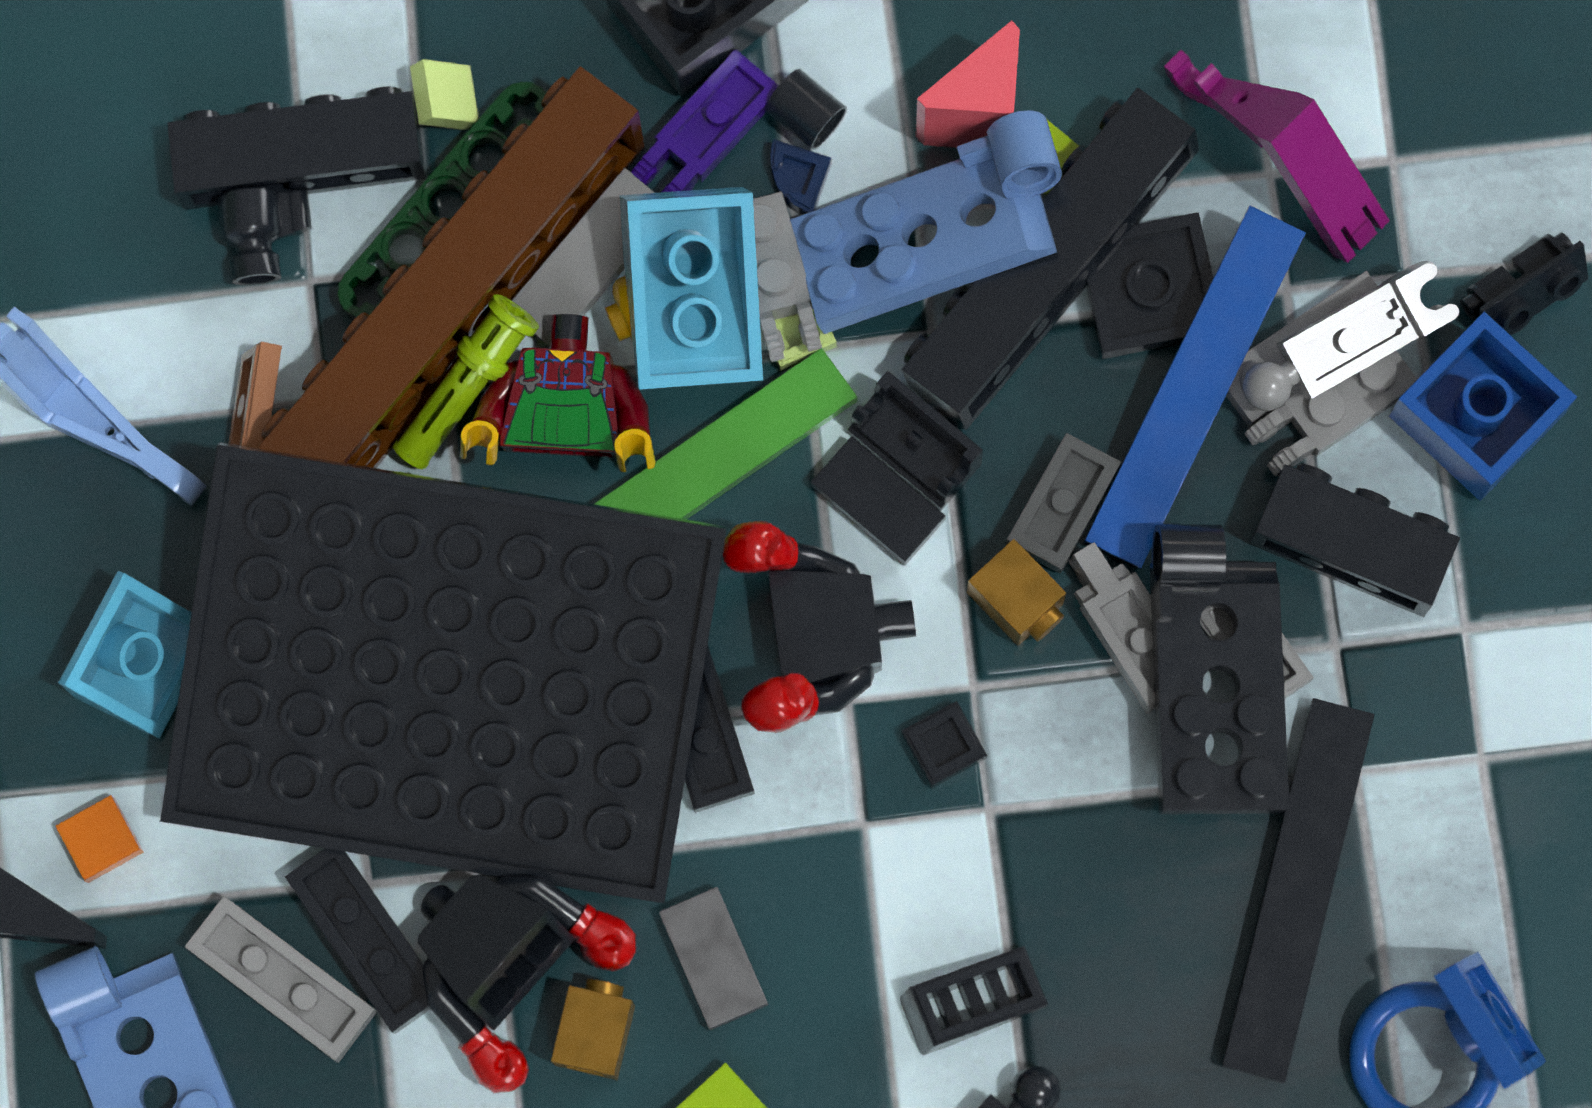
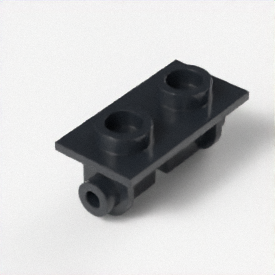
M1562 232L1556 236L1546 234L1539 241L1512 258V264L1522 275L1515 280L1503 266H1500L1475 284L1467 287V296L1460 300V304L1472 320L1477 319L1485 312L1509 335L1515 334L1522 330L1533 316L1556 301L1568 299L1578 291L1582 283L1589 279L1584 244L1579 241L1573 245L1571 240Z

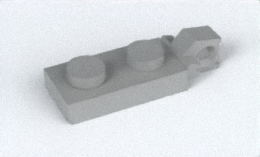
M1095 542L1073 554L1069 560L1070 566L1083 586L1075 591L1074 595L1081 605L1079 609L1142 708L1148 714L1155 709L1151 595L1137 573L1130 574L1123 563L1111 569Z

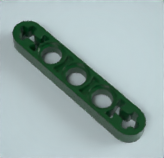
M521 81L511 84L503 90L347 270L339 283L338 297L344 312L352 321L363 312L370 315L379 305L378 303L373 306L371 303L365 302L358 308L356 307L358 299L354 293V289L358 285L369 289L381 277L378 267L374 266V264L381 260L390 274H393L400 266L404 265L394 261L390 256V247L393 241L405 234L415 235L422 241L424 240L430 229L441 219L429 209L432 196L439 190L446 188L454 189L463 196L469 183L479 173L469 164V155L472 150L483 143L494 144L502 150L507 138L502 132L492 127L498 123L502 130L506 132L515 121L516 117L512 106L517 102L525 107L532 101L536 102L535 110L538 116L544 109L541 103L546 92L542 87L532 82ZM527 118L522 119L512 132L522 123L530 126L532 121ZM413 263L406 264V265H407L408 267H411ZM388 276L382 280L376 289L381 299L380 302L385 298L382 290L389 279Z

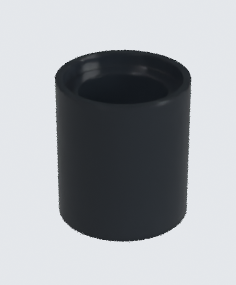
M796 69L783 80L765 107L766 113L811 150H815L828 139L838 127L847 111V107L801 69Z

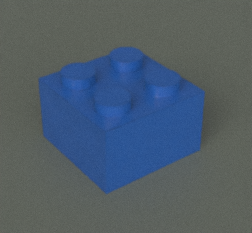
M1483 312L1397 400L1389 417L1481 501L1565 415L1577 396L1488 314Z

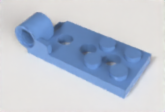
M1029 110L1010 113L996 120L988 128L987 136L957 146L960 157L958 160L790 219L805 269V280L816 323L823 334L1057 253L1041 193L1050 190L1060 181L1062 170L1046 117L1040 112ZM981 204L996 206L994 216L986 224L981 226H969L966 224L969 212L976 206ZM926 224L937 226V233L934 239L927 245L922 247L908 245L909 236L917 227ZM866 245L879 247L878 255L870 265L862 268L850 266L851 258L859 248Z
M94 946L35 972L37 986L45 1007L55 1026L59 1029L70 1059L77 1064L94 1108H147L144 1103V1091L151 1081L160 1077H167L176 1085L178 1095L176 1103L172 1108H237L173 953L113 978L103 955ZM145 1019L153 1028V1042L144 1053L130 1055L121 1046L120 1035L122 1029L132 1020Z

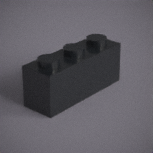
M1284 464L1250 545L1424 617L1435 601L1461 537L1447 532L1449 525L1437 517L1421 512H1415L1413 517L1389 508L1390 500L1377 492L1365 488H1356L1353 493L1331 484L1332 476L1317 467L1308 464H1298L1295 469Z

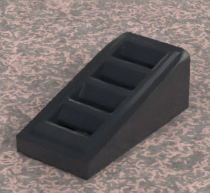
M1024 946L911 986L900 996L902 1008L922 1055L946 1048L1048 1006ZM1008 969L1019 996V1002L1010 1003L999 976V971ZM982 978L995 1007V1010L989 1013L975 981ZM959 988L971 1018L964 1022L950 992ZM929 999H935L945 1024V1029L941 1030Z

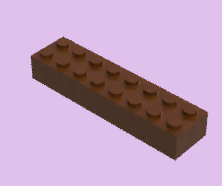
M581 66L569 80L564 76L560 77L545 94L541 103L544 109L531 125L528 126L522 123L508 137L502 148L504 157L490 173L483 170L472 179L463 193L462 200L465 203L450 220L443 217L430 229L422 243L425 250L412 266L408 267L404 264L391 275L382 290L385 298L370 315L363 312L352 321L342 337V342L345 345L330 363L326 360L320 361L309 372L302 384V390L305 392L290 410L281 408L270 418L262 430L261 437L264 441L258 448L377 468L459 359L456 352L458 350L457 344L464 336L471 337L491 310L488 302L493 295L498 294L513 300L623 169H628L643 151L645 145L639 111Z

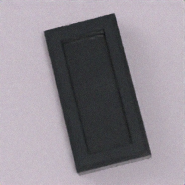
M852 436L811 481V487L904 566L942 525L946 518V515Z

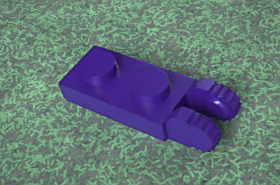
M733 51L655 136L656 143L630 173L642 183L648 185L663 168L669 156H671L684 168L661 192L693 190L697 181L703 182L766 113L765 107L779 85L739 51Z

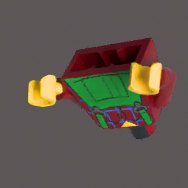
M553 314L551 318L550 349L522 348L519 359L507 362L509 370L502 378L492 381L480 399L472 422L465 425L461 431L460 457L466 459L467 451L471 447L483 446L487 448L486 464L493 465L497 461L499 437L500 446L505 452L617 458L620 472H626L625 461L632 455L645 456L648 469H653L656 463L650 438L648 404L637 388V384L629 370L620 365H615L610 353L587 351L589 317L582 315Z

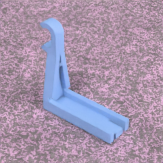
M13 307L6 317L17 330L14 331L5 323H0V384L30 414L47 426L139 468L148 477L157 479L180 496L189 506H192L207 486L185 467L149 443L76 368L35 321ZM114 429V433L112 435H108V432Z

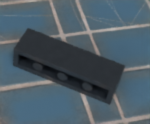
M385 86L367 91L365 93L366 97L341 100V97L337 95L322 94L306 99L305 105L281 108L277 103L260 102L246 106L243 113L220 115L219 112L213 110H198L187 113L181 121L167 122L175 194L184 210L218 206L217 197L242 189L266 188L278 192L305 190L308 191V194L426 179L421 127L418 121L413 92H402L398 87Z

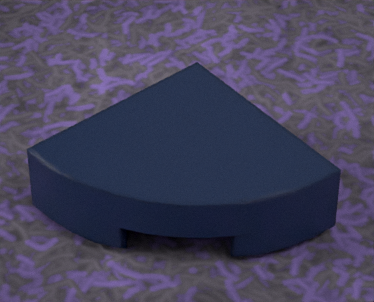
M774 139L771 147L770 162L772 177L777 191H782L785 202L799 214L804 215L815 211L832 165V158Z

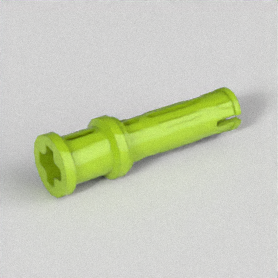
M493 295L488 302L491 310L471 337L464 336L457 344L458 350L456 352L459 356L457 362L435 392L428 398L424 407L399 441L397 440L394 443V451L408 464L421 470L427 468L431 458L456 424L462 419L489 380L496 381L506 374L509 370L506 363L525 336L532 337L539 329L537 321L512 300L502 295Z

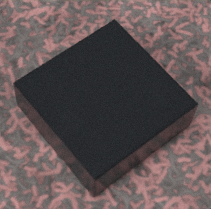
M957 701L902 730V736L931 788L987 759L984 748Z

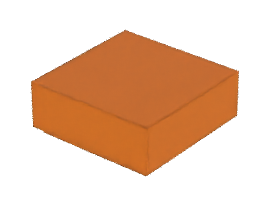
M112 795L55 826L80 874L87 883L144 853L120 806Z

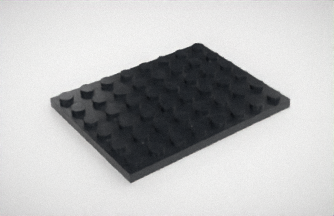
M219 443L216 450L160 822L497 877H542L554 886L664 904L727 526Z

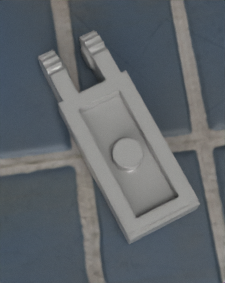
M781 191L753 199L760 326L770 361L774 362L785 359L783 354L785 346L782 334L777 329L775 320L797 314L800 324L798 328L802 342L806 345L808 352L822 349L805 280L806 273L783 193Z
M1396 350L1314 398H1305L1300 389L1291 395L1280 408L1275 409L1255 423L1244 434L1252 445H1256L1259 442L1263 443L1270 439L1278 430L1290 422L1294 425L1303 439L1290 447L1280 450L1267 464L1276 477L1280 475L1284 464L1293 467L1313 453L1317 457L1393 406L1417 378Z

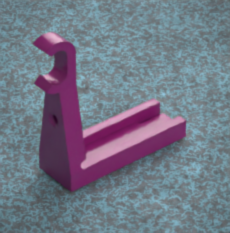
M1182 50L1164 66L1166 74L1182 93L1201 104L1217 110L1258 146L1265 149L1334 257L1349 263L1356 255L1341 229L1351 245L1361 250L1377 234L1374 226L1382 229L1390 221L1313 98L1299 92L1223 77L1212 63L1201 73L1193 66L1189 57Z

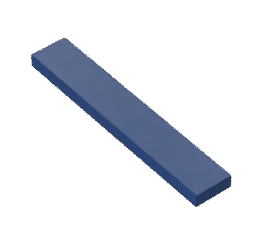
M1251 205L1247 208L1083 542L1087 544L1095 542L1100 550L1141 569L1152 547L1154 528L1157 524L1164 523L1306 232Z

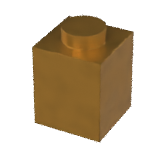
M1015 539L1008 543L968 580L967 594L1017 646L1030 635L1037 642L1040 641L1064 618V615L1058 609L1064 604L1066 592Z
M587 979L585 989L569 986L551 1059L555 1066L618 1080L635 1010V1004L632 1000L622 998L624 987L595 979Z

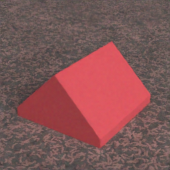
M1012 20L917 98L916 137L923 145L957 148L959 145L987 136L988 128L996 120L1014 113L1020 29Z

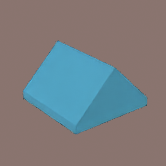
M117 571L58 684L74 698L151 736L160 738L178 704L192 613L129 575Z

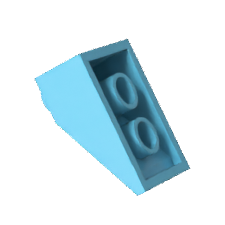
M744 187L619 195L623 260L637 388L653 389L763 381L753 193Z

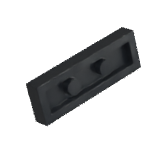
M323 849L285 876L394 1035L430 1010L427 1004L422 975L424 963L347 852Z

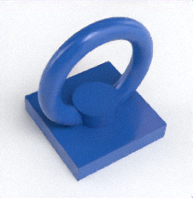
M1479 952L1456 962L1436 974L1434 978L1437 982H1409L1383 992L1362 1012L1352 1033L1349 1062L1355 1087L1368 1108H1412L1395 1099L1386 1090L1375 1066V1047L1382 1029L1394 1016L1411 1008L1431 1007L1445 1011V1020L1456 1042L1470 1060L1475 1063L1477 1062L1476 1073L1469 1089L1456 1102L1443 1108H1487L1495 1097L1499 1084L1505 1090L1547 1062Z

